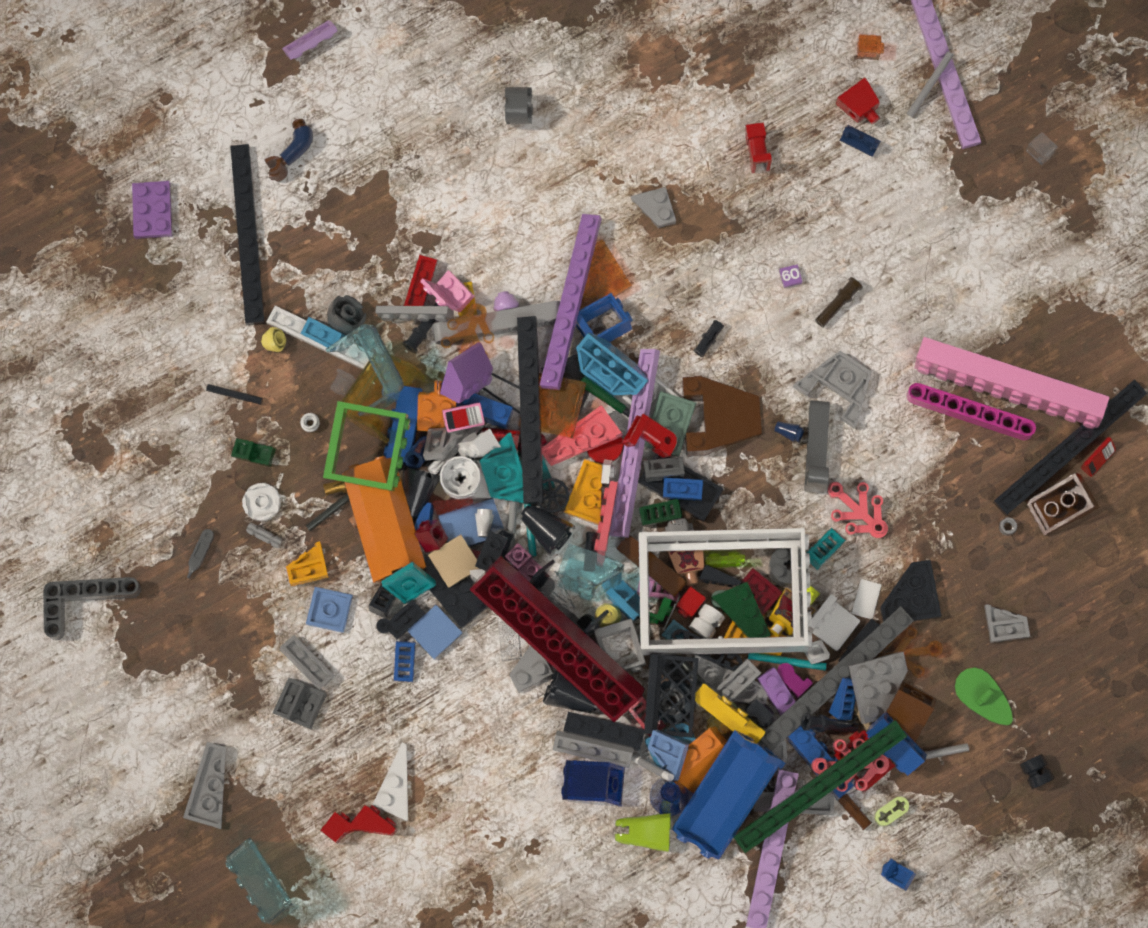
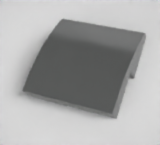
M288 678L273 714L311 730L327 694L302 682Z

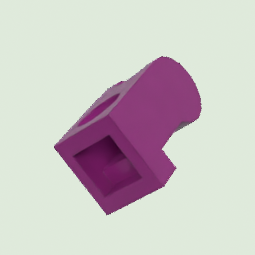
M782 663L777 669L787 689L797 699L813 684L808 678L803 681L794 672V668L789 663Z

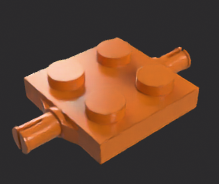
M438 380L434 381L433 392H419L417 431L445 428L442 410L457 407V402L440 394L442 381H439V383Z

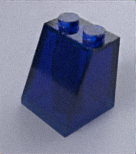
M566 760V765L563 768L564 785L561 788L562 800L621 807L625 767L610 762Z

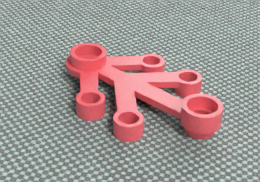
M839 482L830 483L827 489L828 495L831 498H839L853 511L841 512L836 509L831 513L832 521L863 520L868 524L856 526L855 523H848L845 527V532L848 535L870 533L874 538H882L887 534L888 526L881 516V505L883 504L881 496L875 495L871 500V505L874 507V519L868 514L867 492L869 486L867 483L861 482L857 486L859 505L843 491V486ZM837 486L839 491L834 492L832 487ZM865 486L866 491H860L859 487ZM876 498L880 500L878 505L874 503ZM839 513L840 518L835 519L833 514ZM880 525L882 530L876 531L875 526ZM848 526H853L855 530L853 532L848 531Z
M859 738L855 739L853 741V748L855 749L857 747L856 743L858 741H861L863 743L864 740ZM837 739L834 741L833 747L836 751H840L844 756L851 752L844 740ZM838 742L843 743V747L841 749L837 748ZM882 754L864 767L869 769L861 779L859 778L854 782L855 788L860 791L865 790L867 783L876 773L882 774L886 772L889 767L888 758ZM816 758L813 760L811 767L815 773L820 774L837 761L827 762L823 758ZM878 760H881L883 763L880 768L876 765ZM820 762L824 764V768L822 770H819L818 764ZM853 775L851 778L844 782L843 789H839V787H837L836 790L841 792L845 791L848 788V783L853 779L855 775ZM859 781H863L864 786L862 788L858 787Z

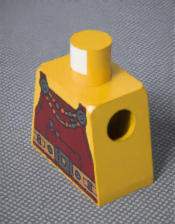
M787 588L783 591L769 617V620L774 624L769 631L775 637H779L783 631L788 635L793 634L792 592ZM810 606L807 607V612H811L812 617L816 610Z

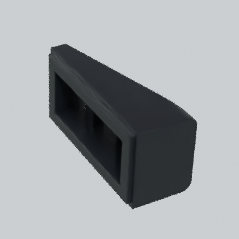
M708 565L705 566L699 578V581L703 583L732 588L741 583L740 580Z
M381 583L369 604V611L382 618H387L396 597L393 594L391 596L383 592L386 589ZM380 597L388 600V603L381 600Z

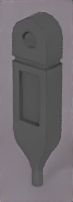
M205 529L202 532L189 559V573L187 575L189 579L192 573L201 567L214 540V533L210 529Z

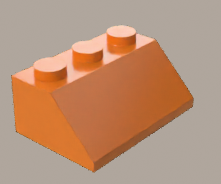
M716 727L709 728L689 744L681 774L677 781L693 794L727 743Z

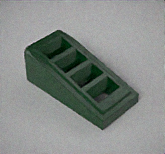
M679 499L639 507L641 522L645 527L683 518ZM671 505H673L675 515L671 514ZM664 507H665V509H666L667 517H664V512H663V508H664ZM655 510H658L659 518H656Z

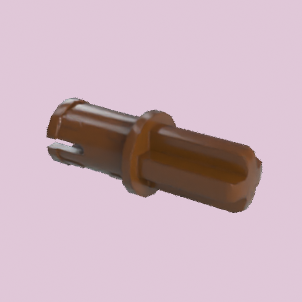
M844 794L838 800L849 813V818L852 817L862 830L872 823L861 810L862 807H858L848 794Z

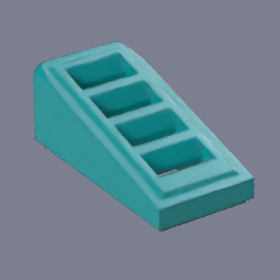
M831 528L806 552L809 553L810 564L819 570L846 540ZM829 536L837 543L836 545L828 539ZM823 542H825V543L831 548V550L828 549V548L823 544ZM818 548H820L826 555L824 556V555L818 550Z

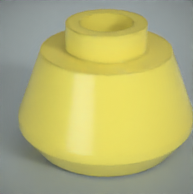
M271 327L263 334L261 342L266 350L281 352L286 345V337L281 329Z
M612 603L600 605L595 612L596 619L605 610L609 611L608 615L599 625L601 628L621 621V612Z

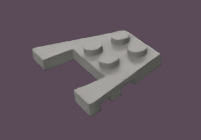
M839 351L814 371H811L800 381H797L793 388L807 397L816 383L820 382L851 403L840 420L855 429L872 371L842 351Z

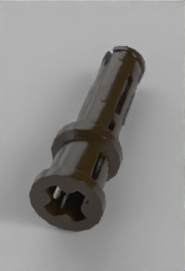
M850 277L848 279L849 282L842 289L838 290V295L815 319L819 326L824 328L846 302H851L852 297L857 291L863 289V286L855 278Z

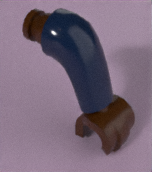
M304 119L293 121V140L280 154L281 157L271 156L264 159L270 168L268 174L271 180L277 182L284 180L288 174V169L285 165L290 166L310 148L313 142V131L310 126L306 125Z

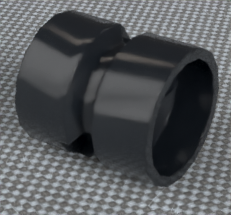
M1043 754L1019 764L1024 775L1029 776L1027 781L1032 790L1055 779L1051 769L1046 768L1048 763Z

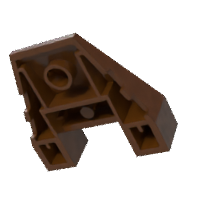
M703 376L682 377L683 398L690 401L702 400L704 432L686 433L687 457L706 456L717 450L762 434L759 396Z

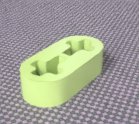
M904 797L894 798L875 813V822L880 826L889 825L908 811V800ZM896 801L905 804L903 811L901 809L895 812L892 810L897 805ZM890 811L891 815L887 817V822L879 820L880 812L885 814Z

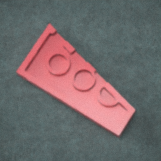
M601 405L543 446L542 454L548 463L553 466L624 435Z

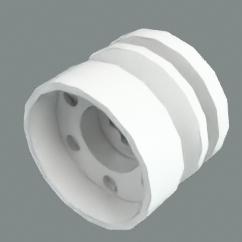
M464 456L453 457L442 466L440 482L445 493L457 500H465L474 496L479 490L481 475L477 464L471 459ZM458 475H462V477L464 478L466 477V479L463 480V484H460L459 481H456V479H458Z

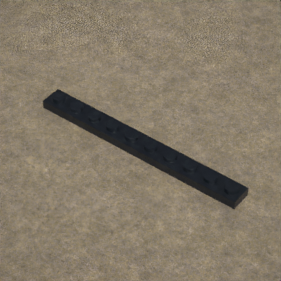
M249 144L230 146L245 324L246 326L265 324Z
M529 316L517 318L523 503L538 504L544 503L537 317Z
M1134 379L1108 402L1098 428H1087L1082 424L997 497L993 503L1007 516L1148 393Z

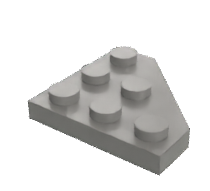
M897 652L849 666L861 723L866 724L876 721L887 711L908 671L904 652Z

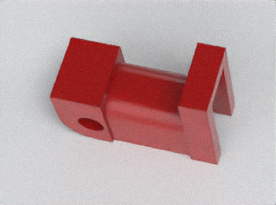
M764 122L745 125L746 145H748L751 173H755L758 163H765L766 171H770L772 157L771 153H767Z
M642 414L641 417L636 415L622 442L626 447L635 446L640 437L653 446V452L661 457L671 456L676 446L677 437L672 431L666 429L647 415Z

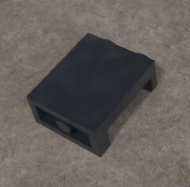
M498 526L491 529L475 567L486 571L500 556L505 559L504 556L507 554L515 534Z

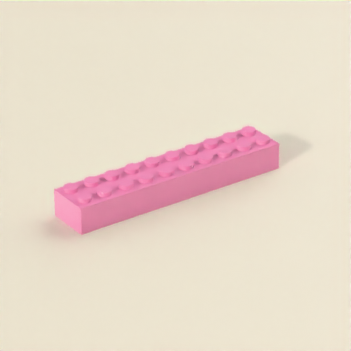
M923 337L914 367L921 374L928 375L930 373L936 375L935 377L940 380L946 381L948 379L954 381V384L958 386H970L974 391H985L991 393L990 395L995 398L1003 397L1009 399L1013 404L1022 403L1028 405L1027 407L1032 410L1040 409L1046 411V414L1050 416L1059 415L1065 417L1066 421H1077L1083 423V426L1092 429L1099 427L1109 400V396Z

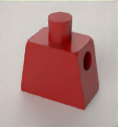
M865 77L837 97L836 105L855 122L859 123L866 118L873 125L880 119V116L875 112L879 107L880 101Z

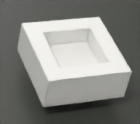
M604 459L601 483L609 484L610 478H614L615 467L611 466L612 460Z
M822 640L812 642V646H808V652H804L811 665L829 659L830 655Z

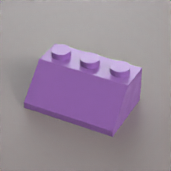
M476 343L448 361L440 394L459 404L491 383L493 367L481 343Z

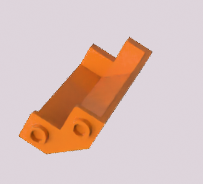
M380 456L368 463L351 465L348 467L349 470L342 473V475L387 484L392 458ZM401 479L394 491L345 482L373 583L381 582L411 562L421 569L425 568V561L419 541L414 534L416 531Z

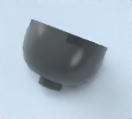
M349 295L344 297L337 296L328 307L327 319L331 327L336 331L347 334L359 329L365 322L366 313L363 314V306L355 298Z

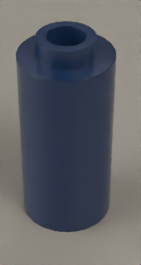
M427 436L421 437L405 454L404 461L408 467L418 469L426 461L423 453Z

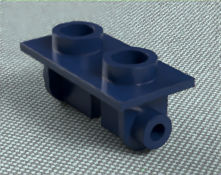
M850 125L845 127L839 140L873 157L881 142Z

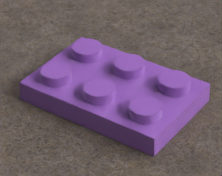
M170 181L132 183L134 238L172 236Z

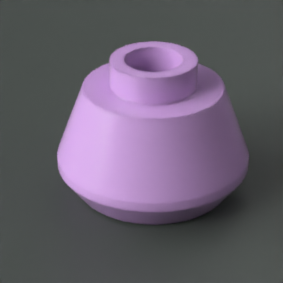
M504 291L498 293L493 309L496 312L518 308L519 303L513 294Z

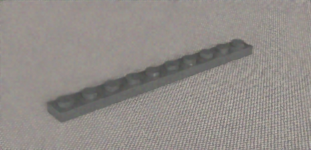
M900 606L764 730L766 733L760 740L763 745L773 751L801 725V719L805 713L812 715L838 691L842 678H851L850 665L872 660L914 620Z

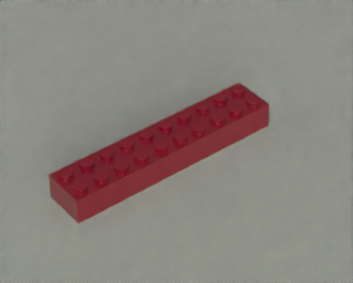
M502 556L470 588L473 594L613 722H616L639 701L645 688Z

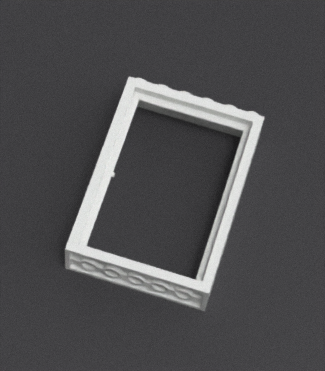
M805 528L639 532L642 655L808 652V646H812V631H808V627H811V612H807V607H810L811 593L807 592V588H810V573H806V569H809L810 560L809 553H805L809 546V534H805ZM791 548L794 637L722 638V636H719V639L650 640L648 551Z

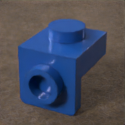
M892 858L884 864L881 876L886 881L904 891H907L916 875L913 871L898 864Z

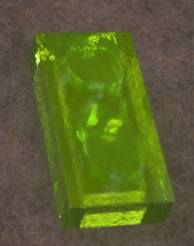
M740 552L728 553V556L713 553L705 558V566L708 565L713 568L744 566L745 555H740Z

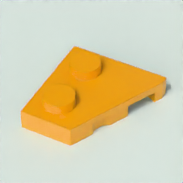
M320 541L316 542L315 546L307 553L304 552L297 560L292 561L286 566L291 587L329 578Z

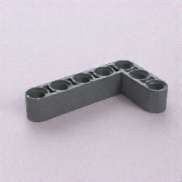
M810 400L805 492L824 493L828 484L829 467H826L830 402Z
M132 577L49 582L43 590L44 633L53 640L63 638L65 635V602L135 598L140 595L142 587ZM135 583V590L128 592V585ZM115 584L116 590L113 593H108L109 586ZM94 585L97 586V591L94 594H89V588ZM72 587H77V593L74 595H70V589ZM53 588H58V593L55 596H50V591ZM53 607H58L56 615H50V610ZM58 626V632L51 635V628Z

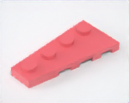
M610 481L609 488L605 487L603 499H607L606 505L602 504L600 514L604 518L603 522L598 524L597 533H600V539L595 541L594 550L598 551L596 566L604 567L605 553L608 546L618 482Z

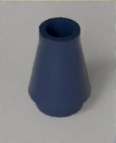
M778 421L774 432L781 434L792 442H800L804 428L800 424Z

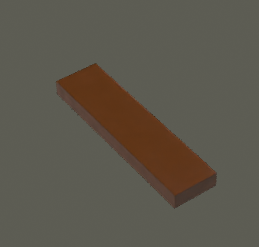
M629 534V538H625L616 549L639 568V542ZM648 551L649 577L675 597L687 582L653 553Z

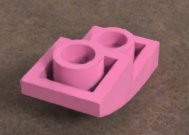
M519 543L504 556L513 568L528 581L542 568Z

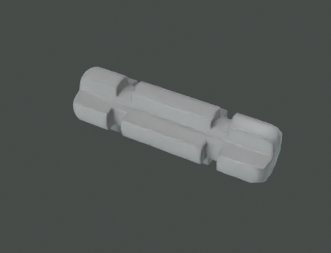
M250 523L246 529L247 533L255 535L256 538L268 544L271 543V546L279 548L283 540L280 537H274L272 533L261 527L258 528L253 523Z

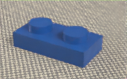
M664 478L663 498L701 501L703 480Z

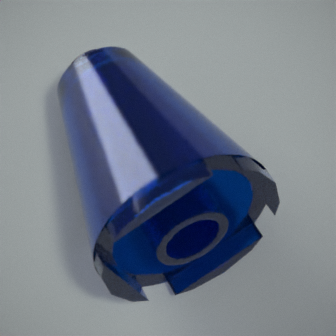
M661 778L653 784L650 790L651 805L659 814L671 813V816H675L685 809L689 801L688 789L677 780L669 782ZM667 791H672L674 794L669 796Z

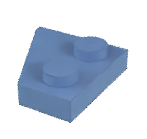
M653 730L648 750L657 758L662 767H666L669 773L674 775V781L679 780L689 744L659 730Z

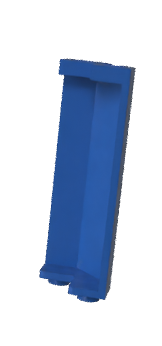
M734 730L672 827V830L677 834L676 838L683 843L690 842L695 844L701 850L700 853L708 859L713 857L719 860L782 760L767 747L763 748L755 743L754 739L750 736Z

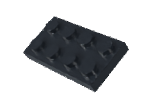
M655 453L652 460L668 459L671 457H661ZM684 465L685 475L682 479L703 480L702 500L679 499L681 509L704 522L724 489ZM644 471L638 484L663 498L664 480L646 482ZM663 498V499H665V500H667V501L674 500V499Z
M429 556L424 560L426 567L422 570L436 582V585L429 589V591L462 629L488 608L470 591L474 582L469 576L448 588Z

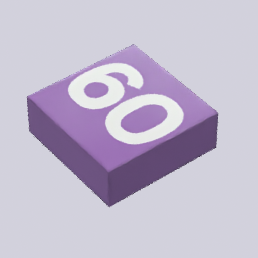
M798 264L779 269L784 288L802 284Z

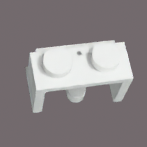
M490 429L480 433L478 436L475 432H472L456 444L459 448V454L468 458L482 457L494 448L501 447Z

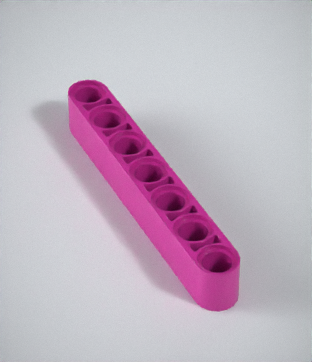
M921 383L912 384L906 394L907 400L914 405L1020 440L1030 439L1036 431L1035 423L1029 419ZM917 390L920 392L921 396L915 397L912 395L911 391ZM931 396L937 397L938 400H939V402H938V403H933V402H931V401H930V397H931ZM954 402L957 405V409H951L948 403ZM972 408L975 411V415H969L966 409ZM985 415H992L994 420L987 421L985 419ZM1003 421H1010L1012 427L1004 426ZM1021 427H1028L1030 429V433H1024Z

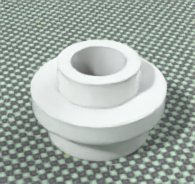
M307 413L301 418L300 424L306 432H313L318 429L320 421L317 415ZM309 420L314 421L312 426L307 425Z

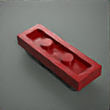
M419 255L403 306L425 305L428 293L423 289L424 285L421 280L424 278L432 282L438 263L437 259Z

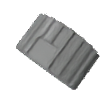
M1009 517L1003 519L999 524L1000 532L1007 536L1013 534L1017 529V523ZM1010 523L1012 525V529L1005 530L1004 524Z

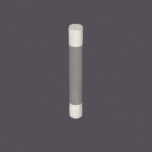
M637 754L632 756L633 762L669 782L674 779L673 774Z

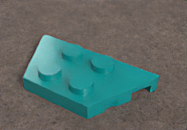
M510 432L499 442L500 448H494L479 462L491 498L523 503L522 466Z

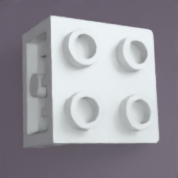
M831 594L811 619V627H808V630L812 631L815 636L835 651H838L860 620L836 603L837 598Z

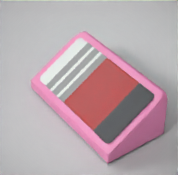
M480 402L442 410L447 432L485 425Z

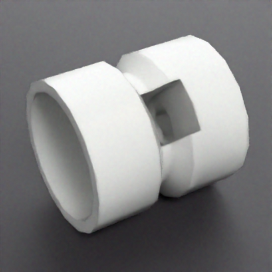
M704 604L698 612L699 617H695L689 628L702 638L711 639L716 632L715 627H719L725 617L715 608Z

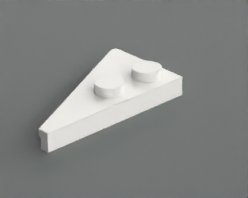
M402 742L372 805L405 821H408L407 744Z

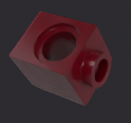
M438 519L423 521L414 533L425 552L440 550L448 540V536Z

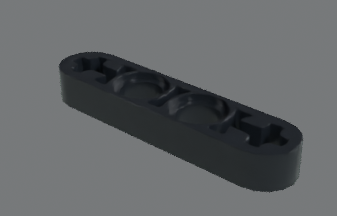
M677 629L671 634V640H676L675 635L680 633L683 634L684 639H689V636L692 639H704L684 629ZM730 653L726 656L728 659L736 658L738 665L730 667L731 663L726 660L724 664L721 663L725 654H721L717 660L712 659L710 654H694L731 671H735L742 664V658L736 653Z

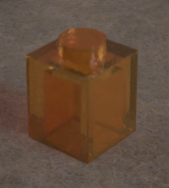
M859 34L857 59L879 60L880 54H884V43L881 42V36Z

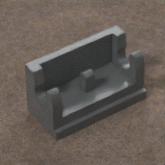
M683 457L644 460L646 482L661 481L664 478H684Z

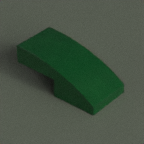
M236 438L231 457L271 467L276 449L271 446L256 444L253 441Z

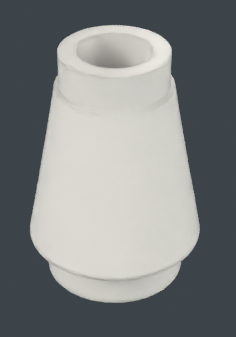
M477 509L475 518L478 537L488 536L494 518L493 510Z

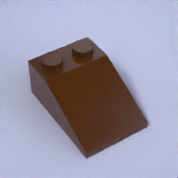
M1074 473L1026 502L1044 536L1100 508L1084 478L1078 473Z

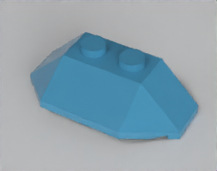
M588 332L576 347L580 371L611 395H637L649 380L634 361L606 339Z

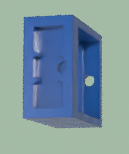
M612 293L579 310L576 327L583 338L588 332L594 334L586 322L613 309L621 322L597 335L611 342L631 331V322L633 320L629 312H624L622 309L623 305L620 299H615Z

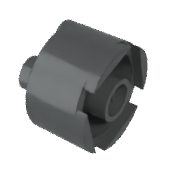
M505 87L506 124H532V87Z
M778 548L771 556L768 571L777 585L790 588L792 587L791 568L787 570L785 565L787 563L791 565V548Z

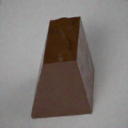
M902 681L886 713L893 720H896L900 727L916 742L934 710L937 699Z

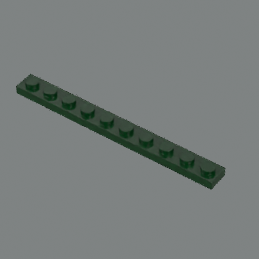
M893 720L738 832L733 838L744 853H747L905 739L907 735L897 721Z

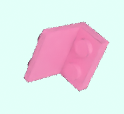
M449 270L437 284L424 278L421 280L424 285L423 289L428 294L436 297V303L440 306H448L452 311L461 312L475 297Z

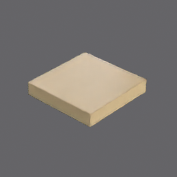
M462 535L443 545L440 550H435L428 555L448 588L468 577L470 570L480 569L475 567L477 559Z

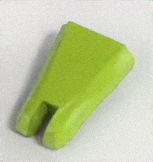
M671 813L617 819L615 826L628 827L629 834H615V841L626 845L669 852Z

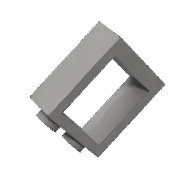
M632 619L594 630L598 646L604 651L603 638L629 631L639 661L621 667L625 671L631 670L632 673L643 670L642 667L646 663Z

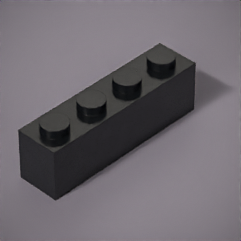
M569 711L563 730L566 733L634 748L636 751H640L644 737V729Z

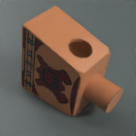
M703 550L666 551L674 572L680 577L685 576L687 586L698 584L696 574L702 573L704 570Z

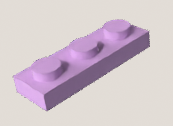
M328 20L282 49L290 59L298 58L304 51L315 48L322 40L331 38L338 30Z

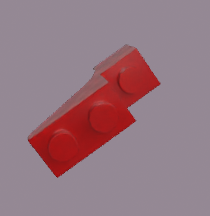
M364 805L351 823H349L350 818L343 812L340 814L334 812L320 831L338 844L344 836L355 831L393 836L398 830L395 828L396 823L388 817L384 820L379 816L381 812L373 805L370 807Z

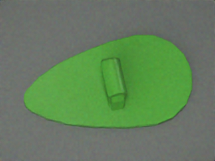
M969 668L959 674L955 682V691L962 703L991 722L1006 726L1012 723L1013 717L1009 703L997 683L987 672L979 668Z

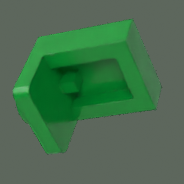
M664 597L657 615L650 612V623L658 625L659 622L663 624L665 617H670L674 607L671 606L672 600Z

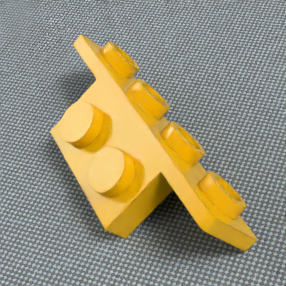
M702 684L696 692L695 702L733 732L736 730L753 738L757 744L766 733L747 717L748 714L744 710L735 708L729 698L724 695L721 697L708 685Z

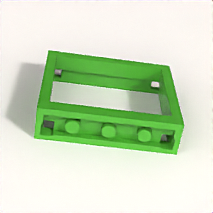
M338 401L323 478L394 491L400 481V476H397L398 469H401L404 458L401 457L402 449H405L407 445L405 432L410 428L409 415ZM347 409L399 419L387 484L335 474Z

